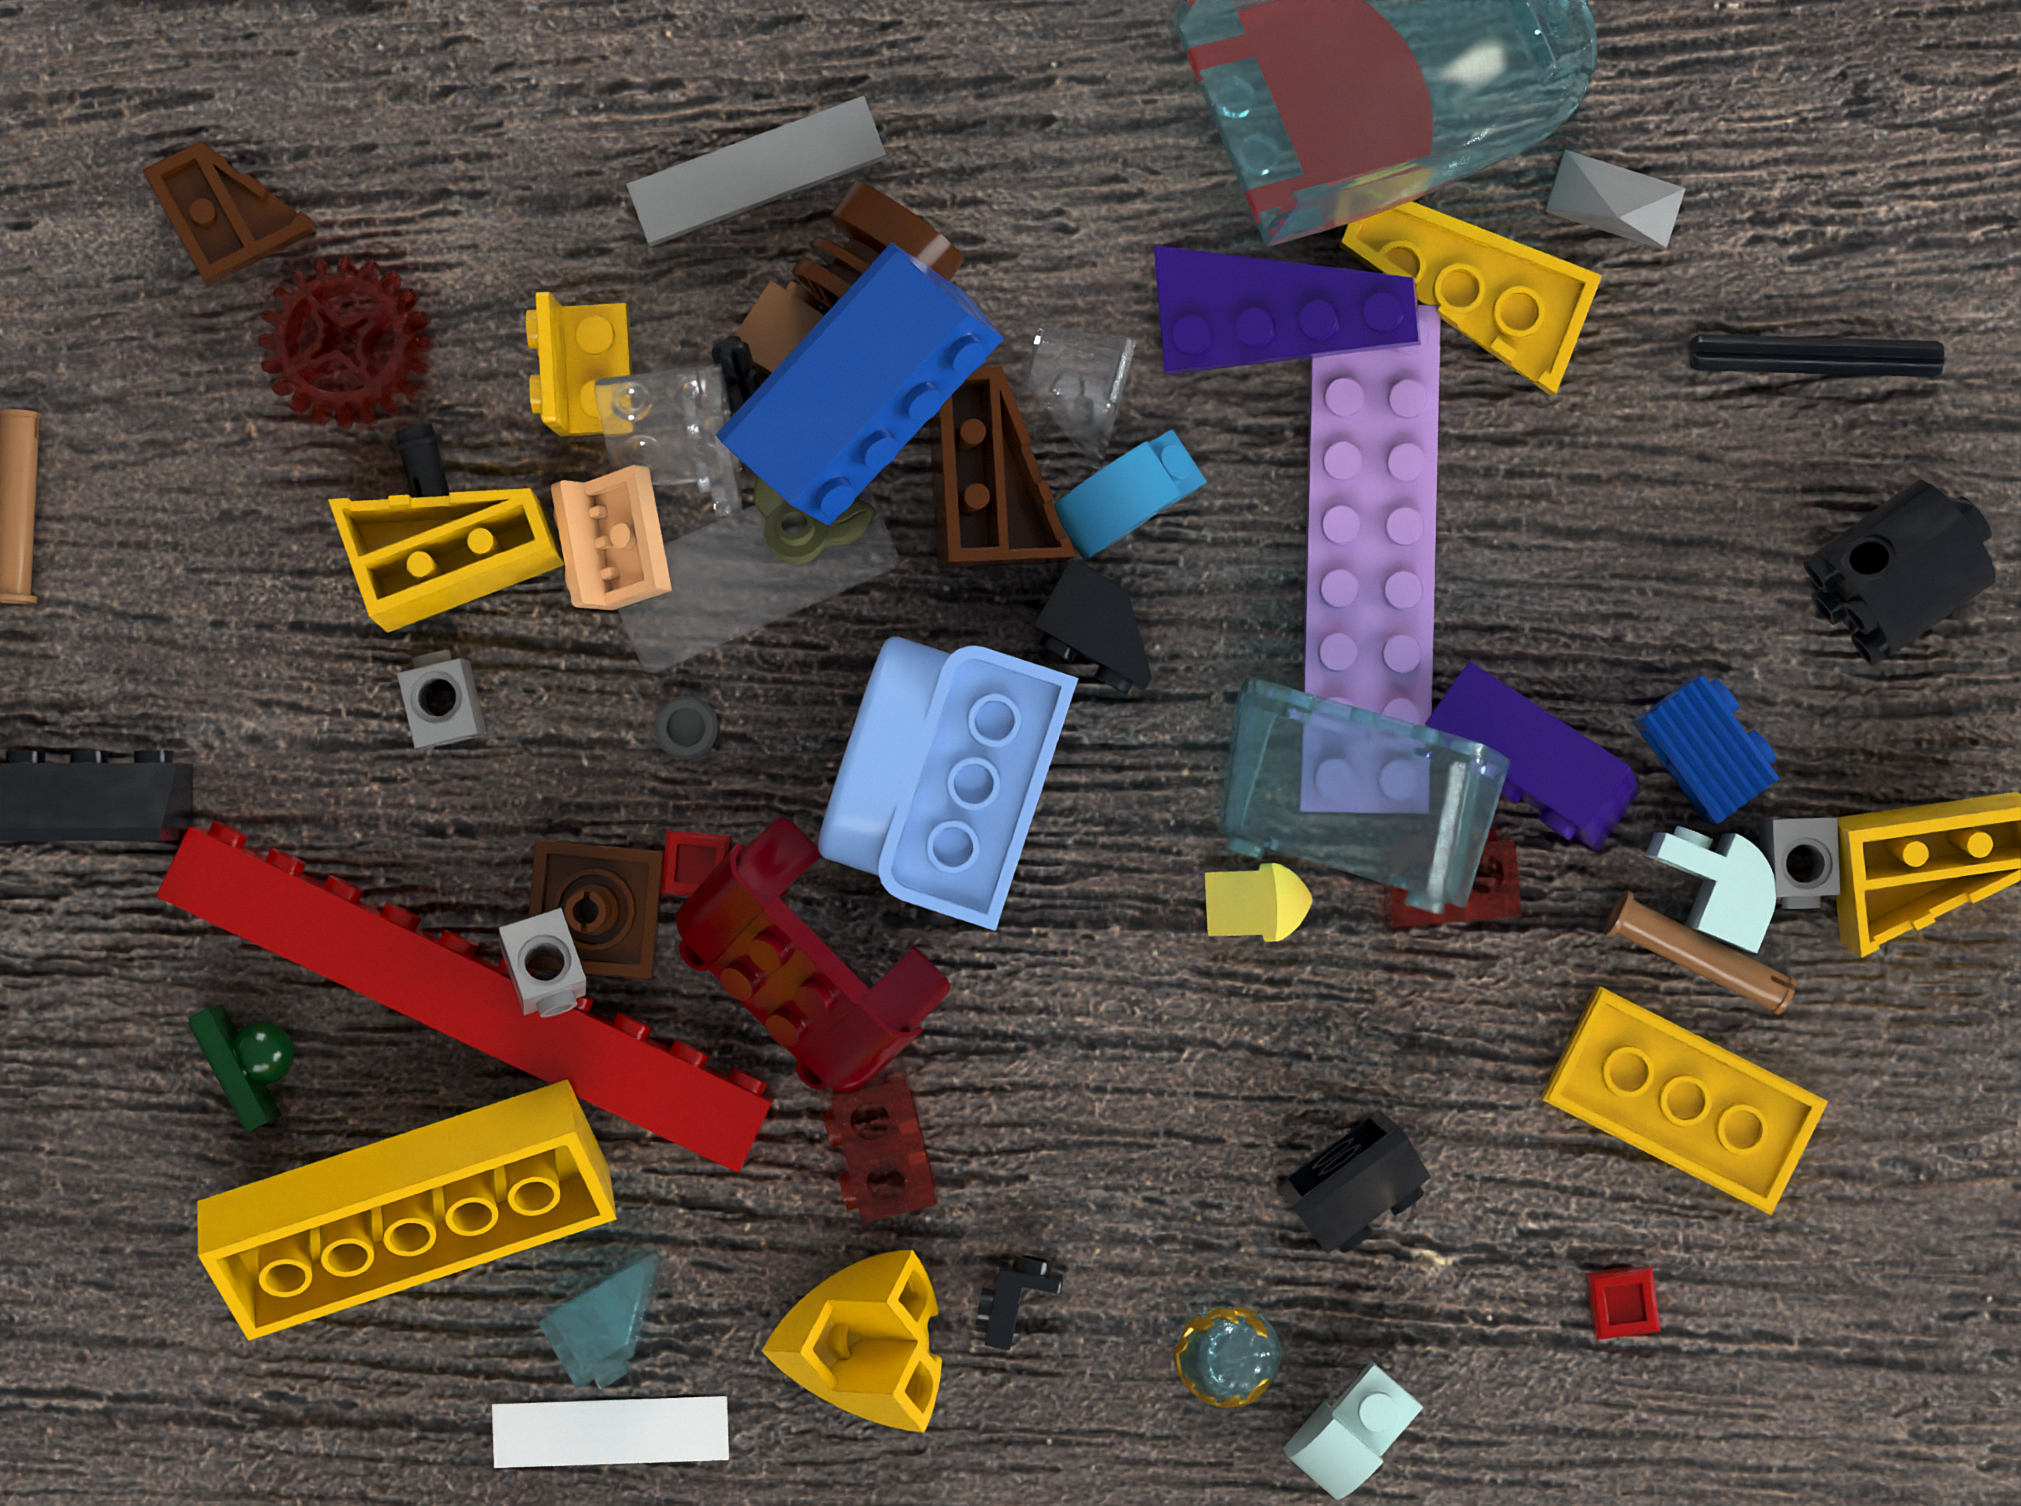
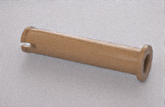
M20 409L0 410V603L37 604L38 599L36 596H31L39 421L41 420V413Z
M1625 890L1617 899L1606 921L1604 935L1612 938L1615 934H1618L1770 1009L1771 1012L1777 1015L1782 1014L1790 1003L1795 992L1792 989L1797 986L1796 978L1786 976L1634 901V893Z

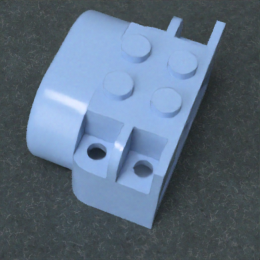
M898 636L887 639L879 652L868 681L826 809L818 839V851L825 859L879 876L882 885L889 894L900 900L996 931L1078 678L985 647L967 646L950 654Z

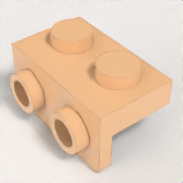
M632 465L585 483L562 480L551 485L554 504L553 516L559 531L565 564V582L570 591L571 602L574 607L615 610L672 591L649 467Z

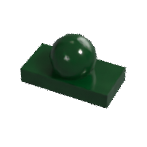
M223 1004L208 1007L189 1017V1022L187 1023L244 1130L248 1132L253 1131L281 1117L282 1114L266 1085L277 1082L286 1075L293 1063V1044L283 1028L272 1022L258 1021L245 1026L237 1032Z

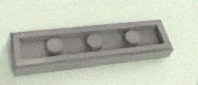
M864 96L632 181L627 183L626 186L647 242L652 247L887 159L866 99Z

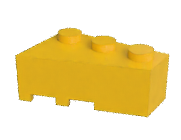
M530 488L449 492V496L411 498L409 495L388 496V499L351 501L349 498L328 499L368 615L387 633L565 565L546 508Z

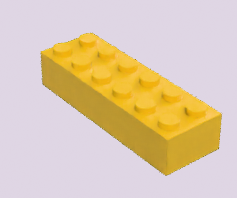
M567 1079L197 1201L198 1257L249 1341L617 1220L610 1170Z

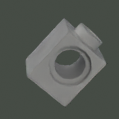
M444 650L412 658L414 669L397 673L416 749L426 750L487 735L470 661L461 658L452 660L450 650ZM446 680L453 686L456 692V702L450 712L443 716H436L428 708L427 693L434 683Z
M1837 817L1759 820L1760 851L1767 859L1774 874L1776 897H1781L1782 909L1821 908V896L1840 895ZM1801 845L1811 854L1813 865L1811 872L1805 879L1796 881L1787 871L1786 860L1790 851Z
M561 908L498 928L499 946L523 1015L539 1011L540 1017L546 1018L559 1015L577 1006L576 998L586 994V977ZM546 955L557 959L563 969L554 979L542 981L533 978L527 972L526 967L528 963L535 957Z

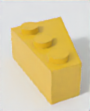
M2018 792L1837 817L1840 895H1836L1840 942L1861 958L1879 950L1878 945L1913 928L1918 931L1936 922L1934 918L1968 901L1975 903L2021 881V794Z

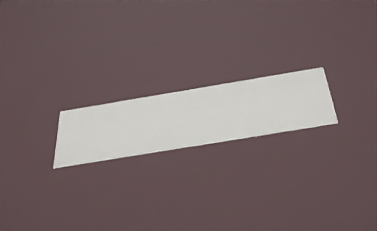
M727 1396L492 1404L494 1468L729 1460Z

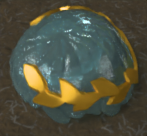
M1218 1306L1213 1310L1204 1311L1202 1315L1196 1314L1191 1317L1179 1334L1178 1343L1173 1350L1177 1375L1181 1378L1187 1389L1205 1403L1222 1408L1243 1407L1256 1401L1273 1382L1279 1369V1364L1282 1361L1280 1341L1272 1325L1259 1315L1257 1311L1236 1306Z

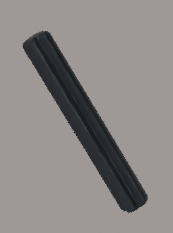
M1699 334L1691 340L1689 349L1691 368L1701 371L1934 377L1941 374L1945 356L1944 346L1939 341Z

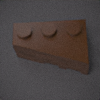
M980 366L945 401L940 410L929 419L937 567L942 569L1066 562L1076 557L1069 537L1066 538L1052 503L1054 498L1047 480H1043L1029 444L1031 443L1029 434L1002 366Z

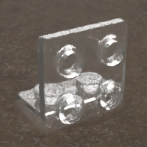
M721 364L602 378L595 381L594 393L612 472L632 465L649 467L653 487L698 481L700 493L711 492L716 517L742 514V468L740 459L723 445L716 436L732 418Z

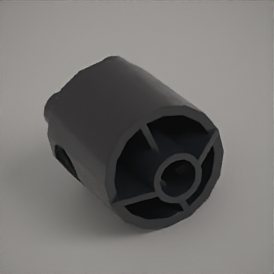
M1921 479L1907 486L1803 562L1807 574L1819 588L1811 594L1817 609L1832 625L1842 620L1853 633L1851 640L1855 648L1872 666L1897 653L1995 583L1996 576L1991 557L1983 544L1991 538L1992 532L1981 512L1967 498L1963 496L1958 498L1945 496L1935 486Z

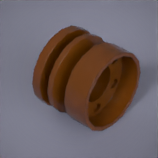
M855 181L830 215L838 229L849 239L846 245L842 247L821 237H815L810 244L813 251L830 268L826 270L812 261L801 258L791 272L796 279L809 289L816 298L815 301L828 312L891 242L949 281L965 259L945 237L910 210L873 187Z

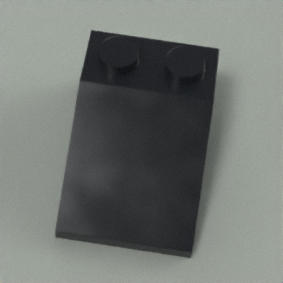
M1377 1110L1276 1185L1328 1254L1337 1247L1342 1253H1345L1362 1243L1373 1232L1369 1223L1388 1209L1391 1210L1393 1215H1397L1416 1203L1425 1193L1421 1185L1429 1180L1431 1176L1401 1127L1380 1110Z

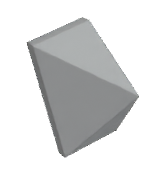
M1565 149L1544 212L1665 250L1668 246L1686 188Z

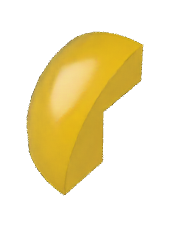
M913 1250L887 1252L858 1261L830 1276L805 1295L777 1325L761 1351L791 1379L823 1400L849 1413L881 1425L924 1433L936 1402L942 1367V1358L929 1351L927 1322L930 1317L937 1316L939 1310L928 1275Z

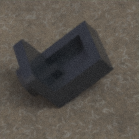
M1016 1254L1014 1263L1000 1261L995 1289L982 1287L975 1326L987 1328L985 1346L1010 1351L1023 1287L1061 1294L1063 1274L1051 1271L1052 1261L1023 1254Z

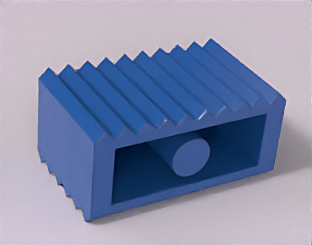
M1702 674L1691 677L1635 718L1632 723L1648 746L1654 751L1656 757L1662 762L1664 768L1676 781L1679 788L1684 792L1686 798L1692 803L1694 809L1700 814L1701 818L1707 824H1718L1779 779L1770 766L1777 761V757L1760 733L1752 730L1747 734L1733 716V713L1739 709V705L1729 689L1717 678L1709 683Z

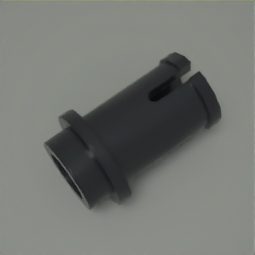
M432 423L395 432L398 444L392 446L393 452H400L412 498L449 496L451 491H449L437 445L443 439L441 434L435 435Z

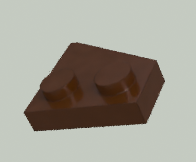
M201 141L143 169L149 185L206 287L316 233L315 226L310 217L301 211L299 213L270 194L268 188L248 174L240 173L227 164L224 157Z

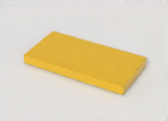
M1596 985L1540 1097L1543 1101L1769 1215H1772L1828 1103L1827 1100Z

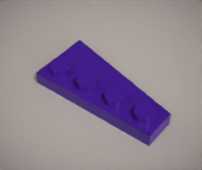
M1154 245L1164 371L1169 375L1421 345L1416 281L1413 277Z

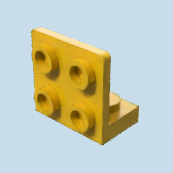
M536 292V310L526 311L529 349H537L540 374L530 375L529 380L530 402L533 414L540 413L543 423L560 437L635 433L629 306L626 303L562 307L550 292Z

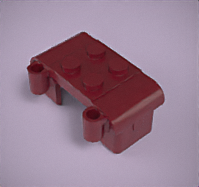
M778 818L741 852L740 850L743 846L738 842L681 905L676 917L677 928L683 939L679 944V952L682 959L691 968L697 971H706L708 969L722 983L726 992L739 1000L767 1028L770 1036L777 1043L784 1046L798 1060L796 1063L797 1074L807 1086L815 1090H823L828 1086L843 1093L855 1092L870 1081L924 1030L919 1024L948 995L950 983L925 955L914 946L879 982H876L869 989L781 900L788 892L787 888L821 857V854L818 851V847L790 819Z

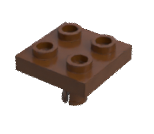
M536 840L528 918L561 908L584 973L653 979L665 851ZM546 955L535 957L526 967L562 971L563 969L557 959Z

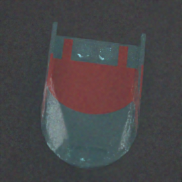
M1184 0L1172 20L1266 247L1365 219L1416 200L1539 144L1554 134L1582 102L1581 99L1586 91L1590 76L1595 71L1598 43L1596 26L1588 0Z

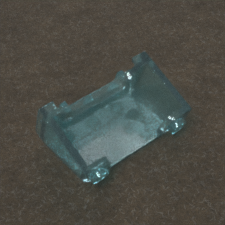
M1244 676L1236 701L1217 833L1229 837L1225 849L1260 860L1263 859L1266 848L1406 890L1408 893L1405 904L1442 915L1446 903L1466 908L1511 759L1486 745L1463 737Z

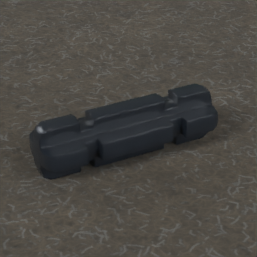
M728 336L725 341L715 343L711 352L716 371H722L719 375V382L730 419L760 387L756 370H751L754 362L750 347L746 342L741 341V338L738 336Z

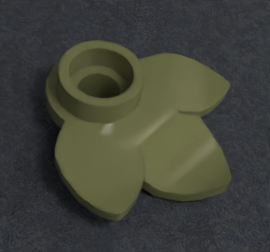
M759 476L754 488L756 508L766 519L764 526L766 544L775 556L792 564H803L813 560L819 555L824 546L846 545L856 541L869 528L876 514L874 506L855 498L851 506L828 526L790 505ZM792 526H806L802 532L797 534L785 532Z

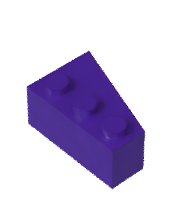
M1470 661L1425 723L1433 737L1437 739L1432 747L1437 753L1461 769H1464L1470 762L1489 776L1484 783L1496 793L1514 804H1517L1522 799L1540 812L1538 819L1547 827L1568 840L1574 836L1595 852L1600 850L1641 792L1633 771L1628 764Z

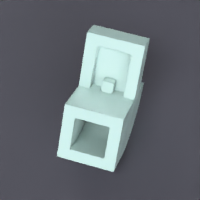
M1676 826L1673 835L1654 832L1645 854L1646 857L1703 879L1685 926L1742 951L1758 953L1776 903L1774 874L1763 853L1752 842L1736 833H1722L1715 852H1712L1709 849L1713 839L1690 829Z
M1371 1361L1332 1406L1325 1400L1283 1447V1450L1292 1462L1332 1497L1338 1500L1352 1493L1383 1463L1381 1458L1383 1453L1423 1409V1406Z

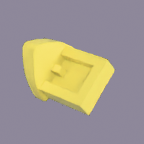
M1262 863L1259 870L1205 873L1208 936L1263 935L1265 942L1280 941L1289 936L1301 924L1312 904V895L1306 885L1294 872L1280 864Z

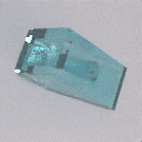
M656 1248L548 1312L538 1322L577 1390L593 1380L597 1387L602 1389L632 1370L627 1360L634 1356L641 1345L662 1258Z

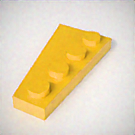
M1364 183V186L1372 191H1384ZM1410 200L1349 220L1339 244L1340 248L1376 273L1413 277L1416 281L1418 303L1421 305H1438L1439 308L1436 312L1441 315L1442 320L1552 397L1558 391L1602 277L1601 274Z

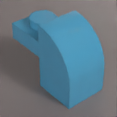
M1172 429L1149 443L1145 441L1092 475L1056 502L1054 508L1062 527L1086 561L1129 535L1154 515L1192 494L1207 483V481Z

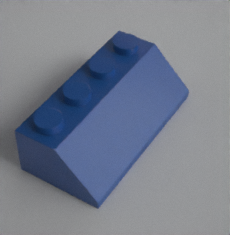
M891 242L722 427L716 436L723 445L790 505L830 526L842 512L851 506L854 499L877 474L894 460L905 444L940 410L945 401L972 372L984 363L986 357L999 345L1004 337L965 291Z

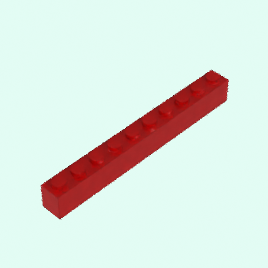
M213 820L210 828L205 826L188 827L156 897L549 1084L568 1079L577 1097L739 1173L744 1166L776 1098L764 1092L767 1082L762 1078L738 1067H733L729 1075L706 1065L710 1056L708 1053L678 1039H675L672 1047H668L648 1037L652 1027L632 1016L617 1012L614 1020L590 1010L594 1000L587 995L576 998L577 1006L559 1015L542 1018L539 1011L523 1015L504 957L496 965L475 955L479 945L459 934L444 930L440 938L418 928L421 917L392 903L386 902L383 911L360 900L364 890L343 879L328 875L325 883L302 873L306 866L304 861L286 852L271 848L267 856L245 846L249 837L247 834L229 825ZM526 968L527 972L535 978L537 973L530 968Z

